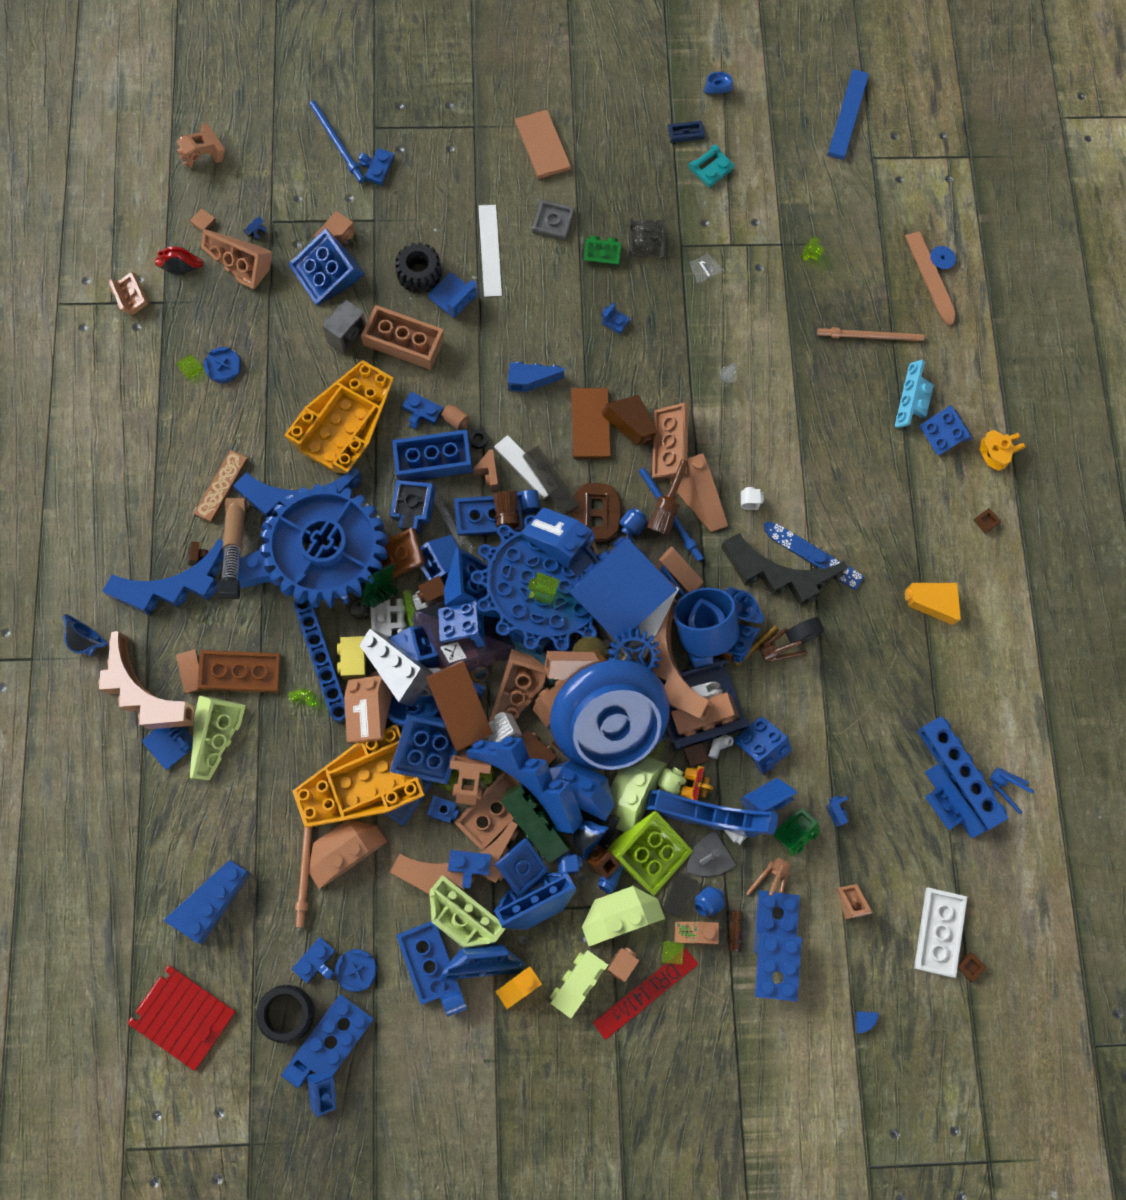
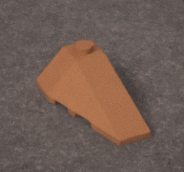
M206 229L203 230L201 248L214 260H218L225 266L224 269L236 276L235 279L239 283L256 289L270 270L273 252L255 244Z
M704 454L687 458V474L683 475L677 493L684 500V503L693 510L696 517L710 533L727 528V520ZM674 477L668 478L671 485Z
M511 650L488 723L493 721L494 716L501 712L512 714L516 721L523 709L529 705L536 693L542 689L547 675L544 670L545 666L530 654Z

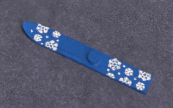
M772 522L764 523L763 527L768 537L819 569L841 563L786 528ZM848 566L845 576L840 578L839 581L856 590L864 575Z

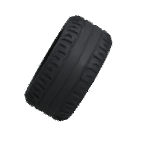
M281 985L269 990L261 998L256 1011L257 1024L262 1034L269 1040L278 1043L292 1042L304 1036L310 1029L314 1018V1005L310 996L303 989L293 985ZM282 995H290L298 999L303 1010L299 1026L287 1033L275 1030L270 1024L268 1017L272 1002Z

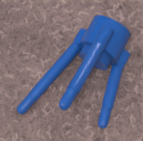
M997 767L989 778L993 782L991 786L997 789L1019 814H1022V811L1000 786L1005 787L1008 782H1011L1030 793H1034V790L1026 786L1029 784L1028 781Z

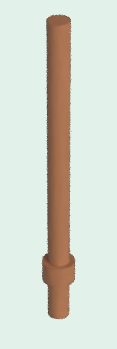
M837 327L817 329V336H830L837 339L839 337L923 342L925 337L924 334L840 330Z
M304 827L298 902L295 904V911H297L296 928H304L305 911L308 910L306 898L313 827Z

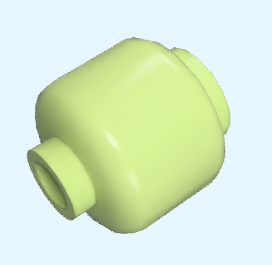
M674 766L672 770L669 768L664 769L657 782V785L660 787L658 790L680 795L682 788L686 784V778L682 776L684 772Z

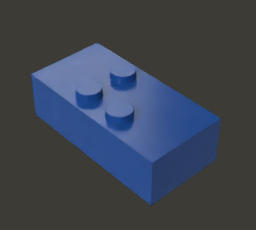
M467 430L392 440L396 476L400 481H417L473 473Z

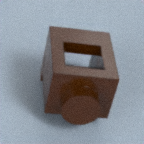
M602 847L592 851L586 860L593 871L606 880L621 866L612 852ZM607 861H608L609 863H611V864L604 870V868H603L602 866H603Z

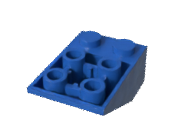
M428 622L411 626L389 638L426 668L440 666Z
M775 778L746 794L740 800L746 810L773 812L793 801L792 796L797 794V791L779 778Z

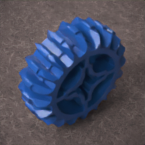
M629 628V635L621 631L622 639L617 635L614 637L617 643H610V646L614 649H608V654L613 655L608 657V661L619 660L618 651L622 647L627 654L625 661L640 664L655 674L652 667L659 668V664L655 661H661L662 658L657 655L661 653V649L656 648L659 645L658 641L652 642L654 639L653 635L647 638L648 631L646 630L640 635L639 628L636 629V634H633L632 629ZM637 640L643 643H640L637 646H632L629 643L627 644L626 642ZM647 647L651 651L649 663L642 656ZM634 651V654L635 651L638 652V658H631V652Z

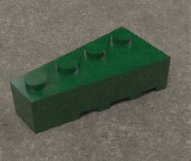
M519 782L503 794L501 803L512 815L518 826L526 833L528 840L538 848L537 852L543 860L546 859L551 863L569 850L570 844L562 833L556 830L553 821L538 799L523 784Z

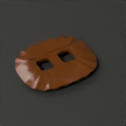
M602 483L585 484L579 487L573 495L571 518L580 521L593 530L595 536L593 542L606 543L614 539L620 532V520L622 519L620 496L610 485ZM591 500H602L603 508L592 509ZM601 517L602 526L592 527L590 525V518Z

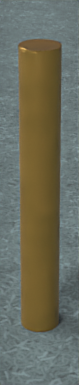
M773 625L752 644L744 661L779 631L777 626ZM734 660L732 661V663L736 667H738L743 662L741 661L740 663H737Z

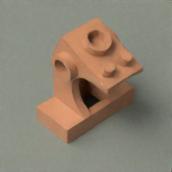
M208 123L201 125L199 133L183 135L176 141L179 147L177 149L180 160L184 159V166L188 165L190 169L193 167V162L199 160L202 154H210L216 163L223 162L225 148Z
M452 755L450 769L459 770L458 784H454L453 796H456V803L476 806V801L481 799L482 787H479L480 773L490 774L491 764L469 759L468 757ZM463 778L475 780L474 785L463 784Z

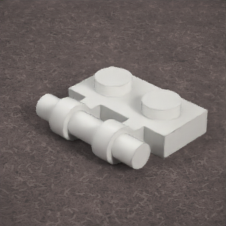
M389 599L375 608L371 607V628L388 638L392 637V630H397L400 633L407 629V623H405L404 613H406L404 600L396 599V606H390ZM391 614H397L396 623H391Z

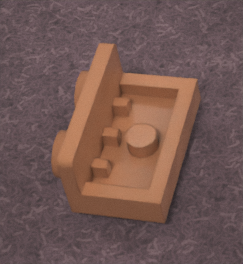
M130 272L119 281L109 280L111 292L115 295L118 302L117 306L121 311L134 315L149 304L136 273Z

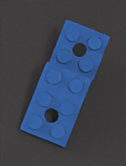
M758 890L754 953H757L755 997L797 1002L802 937L797 936L800 895L774 892L770 896L769 891ZM776 907H779L783 912L780 919H775L772 915V911ZM776 971H779L783 976L782 981L778 984H775L772 980V975Z

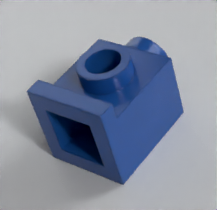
M434 795L427 816L451 825L452 820L456 821L459 809H457L456 803ZM445 806L448 810L446 813H441L440 808Z

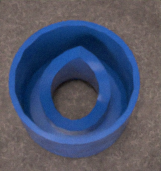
M717 588L696 589L682 596L675 604L673 615L679 641L688 653L699 657L718 656L730 650L737 642L740 628L735 602L726 591Z

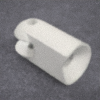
M709 682L691 687L697 694L706 699L723 693L721 689H718L720 684L717 682Z

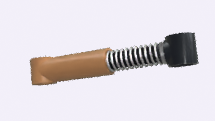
M245 497L225 499L224 560L222 579L217 581L218 600L240 599V582L237 578L239 556L243 546L245 516H247V500Z

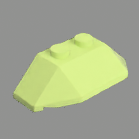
M646 757L631 766L619 769L610 787L615 804L610 814L620 817L616 829L626 832L641 821L646 811L649 792L656 789L658 779L667 766L666 763Z
M443 875L430 889L432 923L463 948L493 944L506 929L502 928L499 920Z
M631 886L595 899L582 925V929L588 946H592L664 920L665 917L657 898Z

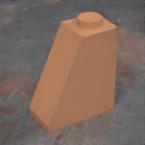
M671 546L658 560L656 567L661 570L662 565H664L685 594L701 589L704 581Z

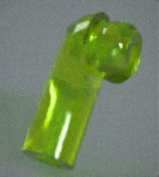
M306 688L288 692L290 701L302 699L306 701L307 706L316 704V695Z

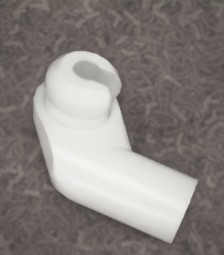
M728 735L715 738L712 741L708 757L718 759L721 749L733 745V738Z

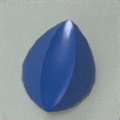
M725 72L711 73L707 77L704 93L721 94L733 91L731 75Z

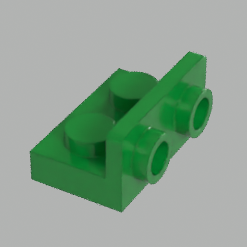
M590 236V239L586 238L584 261L619 265L621 242H618L616 238H607V241L600 240L598 236Z
M801 807L775 830L773 837L793 857L795 854L800 853L810 840L813 841L818 837L820 832L819 823Z

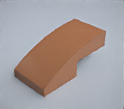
M196 649L176 654L185 694L202 691L197 690L199 659Z

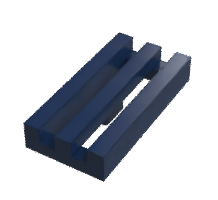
M702 121L669 124L667 127L670 143L704 139L705 136Z

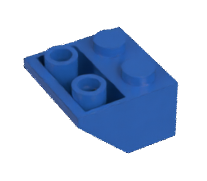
M453 535L428 541L421 546L426 564L420 567L428 581L439 576L443 584L446 583L455 549L459 548Z

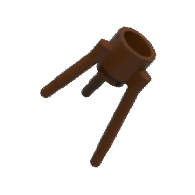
M788 628L779 632L769 641L764 642V647L760 648L765 662L770 661V663L780 659L805 655L807 651L784 655L779 654V652L802 644L801 640L777 648L775 644L771 645L785 634Z

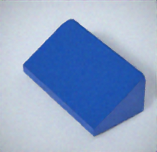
M332 1073L308 1075L310 1107L316 1117L335 1110L334 1075Z

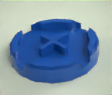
M218 347L211 350L207 358L205 357L204 369L207 376L215 382H230L241 371V360L238 354L230 350V348Z
M353 949L344 953L338 959L335 967L337 981L342 988L348 991L359 992L367 989L373 983L377 974L375 959L368 952L360 949Z

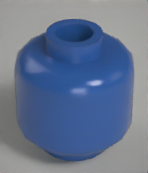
M634 508V510L628 509L620 520V525L623 527L621 531L630 537L632 534L635 536L640 535L648 524L647 516L637 508Z
M706 887L695 897V909L703 917H714L725 906L723 892L718 888Z

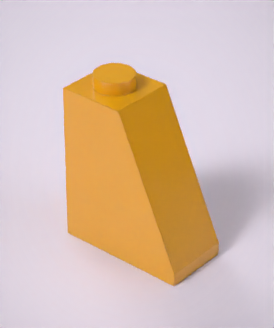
M911 583L905 590V600L908 601V607L951 625H955L961 620L957 583Z
M528 967L495 992L506 1009H508L541 986L542 983L532 968Z

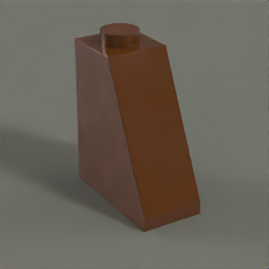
M639 394L607 403L602 411V415L635 445H647L653 441L654 436L657 434V430Z

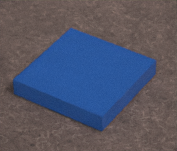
M526 838L494 864L518 897L549 871L546 864Z

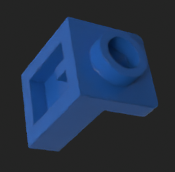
M612 303L609 307H605L602 312V324L620 335L630 322V318L616 310V304Z
M688 653L689 665L694 666V668L713 663V657H699Z
M840 795L829 799L830 804L825 806L836 828L848 822L845 809L839 805L849 799L847 796L843 798Z

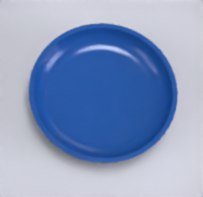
M610 660L593 664L572 676L558 692L550 713V728L553 739L563 754L580 766L593 770H616L631 766L646 757L663 737L670 715L668 695L661 680L651 670L640 664L624 660Z

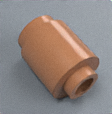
M449 404L442 412L444 420L458 431L464 430L470 423L469 415L456 405L452 406Z

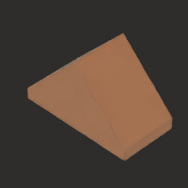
M857 884L838 888L845 919L872 914Z

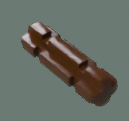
M731 911L730 919H732V922H730L729 939H731V942H729V951L740 952L741 943H739V940L742 938V923L740 922L743 920V913L741 911Z

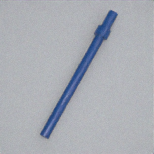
M311 101L309 105L346 161L347 168L351 174H354L359 183H363L365 178L360 172L357 162L353 161L316 101Z
M644 467L639 470V473L658 501V497L663 495ZM675 515L673 525L684 540L686 549L691 551L698 563L703 561L704 557L698 550L697 543L694 539H691Z

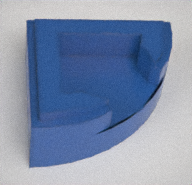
M856 1011V1033H864L873 1028L877 1022L878 1013Z

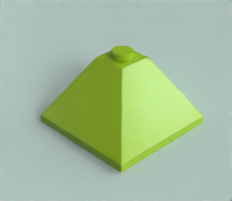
M657 811L652 812L620 835L607 849V851L612 852L620 865L623 866V869L652 896L660 890L693 852Z

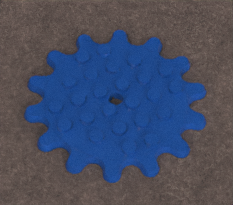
M534 515L525 517V528L533 520ZM500 525L497 533L501 538V544L497 547L483 544L478 549V554L488 562V567L485 570H477L471 574V581L475 585L485 587L488 591L487 595L477 602L479 611L483 613L489 611L497 612L500 615V621L496 625L497 633L505 636L513 630L522 632L524 634V646L528 650L537 648L539 641L543 638L553 641L558 651H566L569 648V636L571 634H579L587 641L594 640L597 635L592 625L594 617L569 592L570 587H572L570 583L579 576L581 578L585 575L584 571L592 563L595 565L600 561L599 557L601 554H596L591 550V544L595 539L594 534L592 533L588 544L571 565L566 568L522 537V531L516 532L508 525ZM544 579L549 580L551 585L545 588L541 581Z

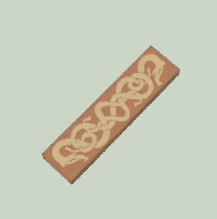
M232 450L229 451L196 508L195 516L210 523L213 522L246 465L247 457Z

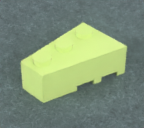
M589 950L585 951L584 954L581 952L578 954L573 962L576 966L572 972L569 969L561 979L564 981L560 989L556 987L549 997L552 999L550 1004L569 1018L573 1017L591 988L596 984L603 970L608 966V964Z

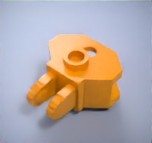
M995 430L986 433V437L981 439L979 451L987 466L1000 471L1011 462L1013 453L1021 451L1026 447L1024 443L1016 446L1013 445L1012 442L1020 438L1019 433L1010 436L1008 434L1003 435Z

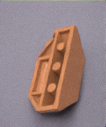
M346 820L313 843L309 874L317 887L321 889L388 842L377 825Z

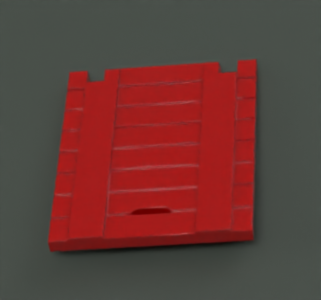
M168 965L164 971L170 974L167 979L162 976L159 977L135 1011L140 1015L138 1021L131 1017L127 1024L196 1071L236 1011Z

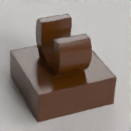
M191 541L188 565L194 566L198 560L203 559L208 554V550L199 549V542Z

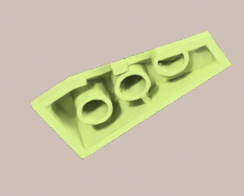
M199 695L194 716L190 778L211 779L221 761L223 751L226 746L229 747L232 735L235 730L238 731L241 725L246 705Z

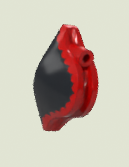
M177 246L167 247L163 251H159V257L155 259L156 266L174 274H183L203 267L202 259L193 255L188 250Z

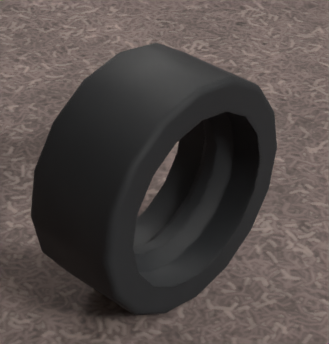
M814 617L791 627L786 631V636L790 644L799 640L804 644L823 634L825 629L820 619Z

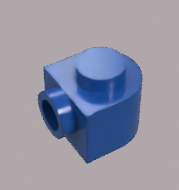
M565 852L561 857L557 858L558 873L576 874L579 873L578 868H582L581 855L577 856L573 855V852Z

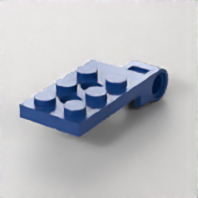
M537 490L517 492V513L519 514L518 521L520 526L515 528L514 531L520 532L524 529L522 514H534L541 510L539 492ZM493 496L454 498L457 536L498 534L496 519H492L488 515L491 511L496 512ZM472 512H476L480 515V518L472 520L469 515Z
M430 921L397 934L396 937L420 1005L440 997L447 1017L466 1010L467 1007L457 979L440 981V975L450 963L438 927ZM420 941L428 943L429 948L427 952L419 953L417 951V944ZM427 961L435 963L436 969L434 972H425L424 964Z
M340 994L285 1068L281 1077L299 1089L311 1071L315 1074L332 1073L334 1075L374 1019ZM341 1019H348L350 1021V1027L345 1031L338 1028V1022ZM330 1036L337 1039V1045L332 1049H328L325 1046V1040Z

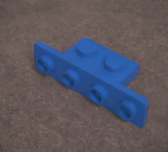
M936 764L925 771V774L936 788L925 798L948 830L961 823L971 838L986 831V828L940 764Z

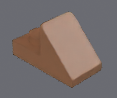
M493 449L489 450L473 469L474 476L485 475L486 486L490 485L491 492L498 491Z

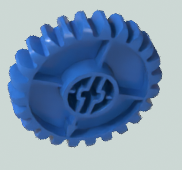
M315 484L313 493L310 494L305 487L300 488V497L297 499L291 494L287 495L285 498L288 505L285 507L277 504L274 509L278 516L267 517L265 522L270 530L261 532V538L266 544L260 547V553L265 558L263 561L265 571L271 573V582L275 586H281L280 589L283 595L288 597L294 594V598L299 604L304 603L309 598V602L314 608L320 605L321 600H325L328 608H332L335 605V598H340L343 604L349 603V593L351 592L355 596L361 597L363 595L361 585H366V581L373 584V577L368 580V576H372L371 573L383 569L379 561L386 560L387 551L384 546L387 545L388 539L387 535L382 532L385 527L383 520L376 518V508L373 505L367 506L366 499L362 495L354 498L350 488H345L339 494L335 484H331L327 492L323 491L320 484Z

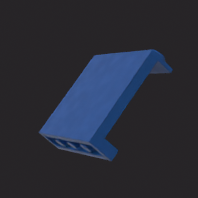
M628 535L625 538L621 536L613 544L615 547L610 552L608 550L603 552L597 564L594 565L592 563L584 571L585 575L581 578L579 576L570 583L572 587H570L569 591L613 638L617 635L621 639V631L628 635L629 628L632 630L636 628L677 591L672 581H669L630 540Z

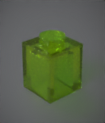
M537 572L535 579L531 578L527 588L531 590L529 597L551 605L560 580Z

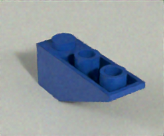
M522 362L510 363L508 391L528 392L564 378L565 368L557 365L542 366L537 363L532 365Z

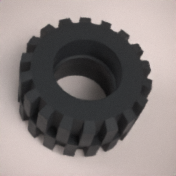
M418 242V245L411 243V246H404V250L400 249L399 255H396L395 267L401 286L404 285V289H410L413 293L415 291L422 293L423 290L428 292L430 291L429 288H435L436 283H439L441 277V263L436 250L433 247L430 249L428 244L424 246L421 242ZM415 264H423L427 266V268L421 272H414L410 270V268Z

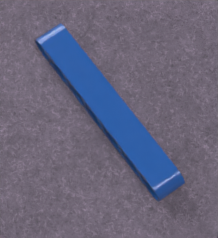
M309 598L304 602L308 603V607L303 610L299 609L301 604L294 600V608L329 713L336 723L343 724L346 722L345 713L342 717L338 718L335 717V712L339 709L345 710L344 695L315 609L310 604ZM309 620H313V621H314L313 626H311V627H306V626H305V624H306L307 621H309ZM314 638H320V642L317 645L311 644ZM319 656H326V660L323 663L317 662ZM331 673L332 678L329 681H324L323 676ZM332 691L339 693L335 699H330L329 694Z

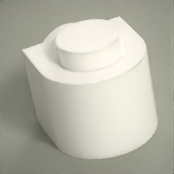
M746 487L741 491V508L745 510H759L760 504L764 502V493L760 492V489Z

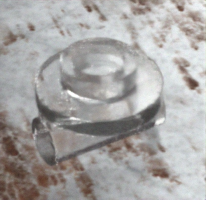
M732 363L730 366H725L720 370L719 377L724 383L730 384L736 381L738 376L737 365Z

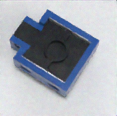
M396 480L390 517L394 521H399L398 528L402 531L415 528L416 533H421L422 523L430 524L437 489L432 483Z

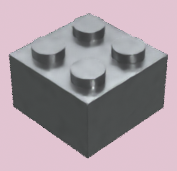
M348 300L338 305L335 313L328 317L323 324L327 343L345 355L363 333L366 326L364 312Z

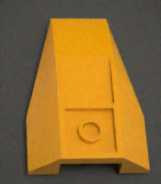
M364 360L360 361L310 402L290 426L284 437L299 452L335 473L348 474L370 443L394 377Z
M397 724L385 729L383 740L354 744L292 791L305 828L387 813L425 796L423 783L420 778L390 772L401 736V731Z

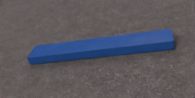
M856 69L852 70L827 156L844 160L869 73Z

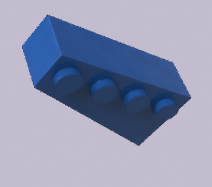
M260 550L239 558L237 579L240 582V588L266 582L272 583L270 580L271 573L266 572L263 567L265 558L261 555Z
M231 860L227 861L163 921L196 943L203 944L250 875V872Z

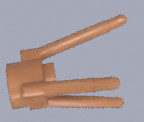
M776 858L774 863H769L768 867L746 894L749 896L771 870L775 880L769 895H773L780 879H782L779 893H784L787 877L790 873L788 870L791 865L783 859Z

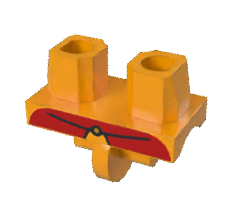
M686 767L684 777L687 780L693 781L692 788L684 786L679 796L697 801L699 789L701 790L700 797L706 798L707 792H713L714 787L709 785L710 778L704 777V781L701 783L704 767Z

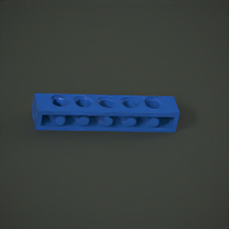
M940 716L917 730L937 763L943 768L986 828V831L1008 819L1005 807L998 803L995 798V792L991 787L987 786L982 772L976 769L972 757L969 753L965 752L961 740L953 734L951 725L946 719ZM938 735H942L945 738V743L939 741ZM950 751L956 755V760L950 758ZM961 768L966 770L967 777L961 775ZM972 785L977 787L978 794L972 792ZM984 802L989 806L988 812L983 809Z

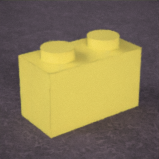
M364 636L340 637L341 643H337V654L341 655V662L337 663V672L341 674L343 680L367 677L366 654L360 647Z

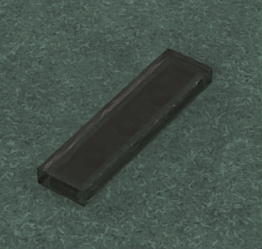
M539 446L523 455V459L561 514L567 515L579 508L578 503Z

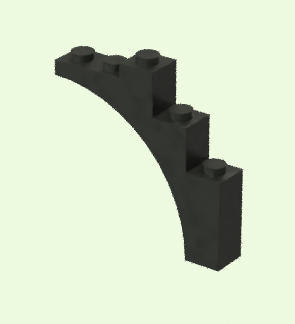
M740 533L723 541L721 546L744 585L749 582L753 584L762 578L772 595L777 592L782 594L790 588L800 605L804 603L809 605L817 600L816 596L819 594V590L829 584L828 581L832 579L836 581L845 576V571L848 568L845 561L817 570L787 568L761 556L744 540Z

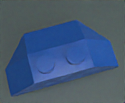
M571 760L549 768L553 780L570 782L580 809L606 821L615 805L607 777L589 768L580 766Z
M546 873L520 897L516 896L512 889L508 890L494 912L502 928L527 930L563 911L575 893L576 887L568 873Z
M496 943L479 947L461 948L440 975V981L521 973L526 966L521 959L502 944L496 945Z

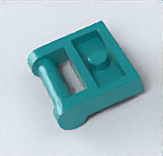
M716 144L711 146L710 150L696 161L693 160L688 164L689 169L708 188L731 172L735 166L720 151ZM714 156L716 158L713 162H711L702 170L699 168V166H701L711 157Z

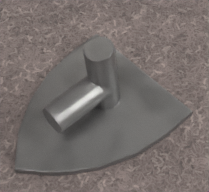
M715 831L697 843L688 860L687 873L709 877L724 873L736 866Z

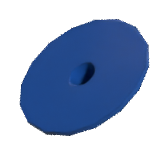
M945 246L935 247L930 254L932 263L940 269H950L956 262L954 252Z

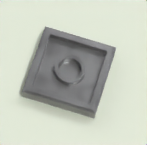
M541 200L532 227V233L566 241L575 208Z

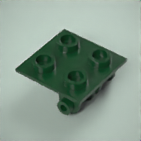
M396 563L385 566L383 569L371 573L372 576H368V580L373 577L374 582L371 584L369 581H366L360 604L361 607L366 604L368 607L375 608L397 595L398 588L390 584Z

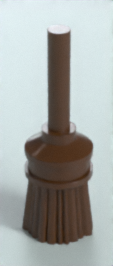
M681 459L669 493L666 492L665 496L658 497V502L655 504L657 508L647 528L670 536L674 517L677 515V510L680 507L676 500V493L688 461Z
M499 491L493 494L497 514L495 516L496 528L500 525H508L514 530L520 526L518 521L519 514L517 513V492Z

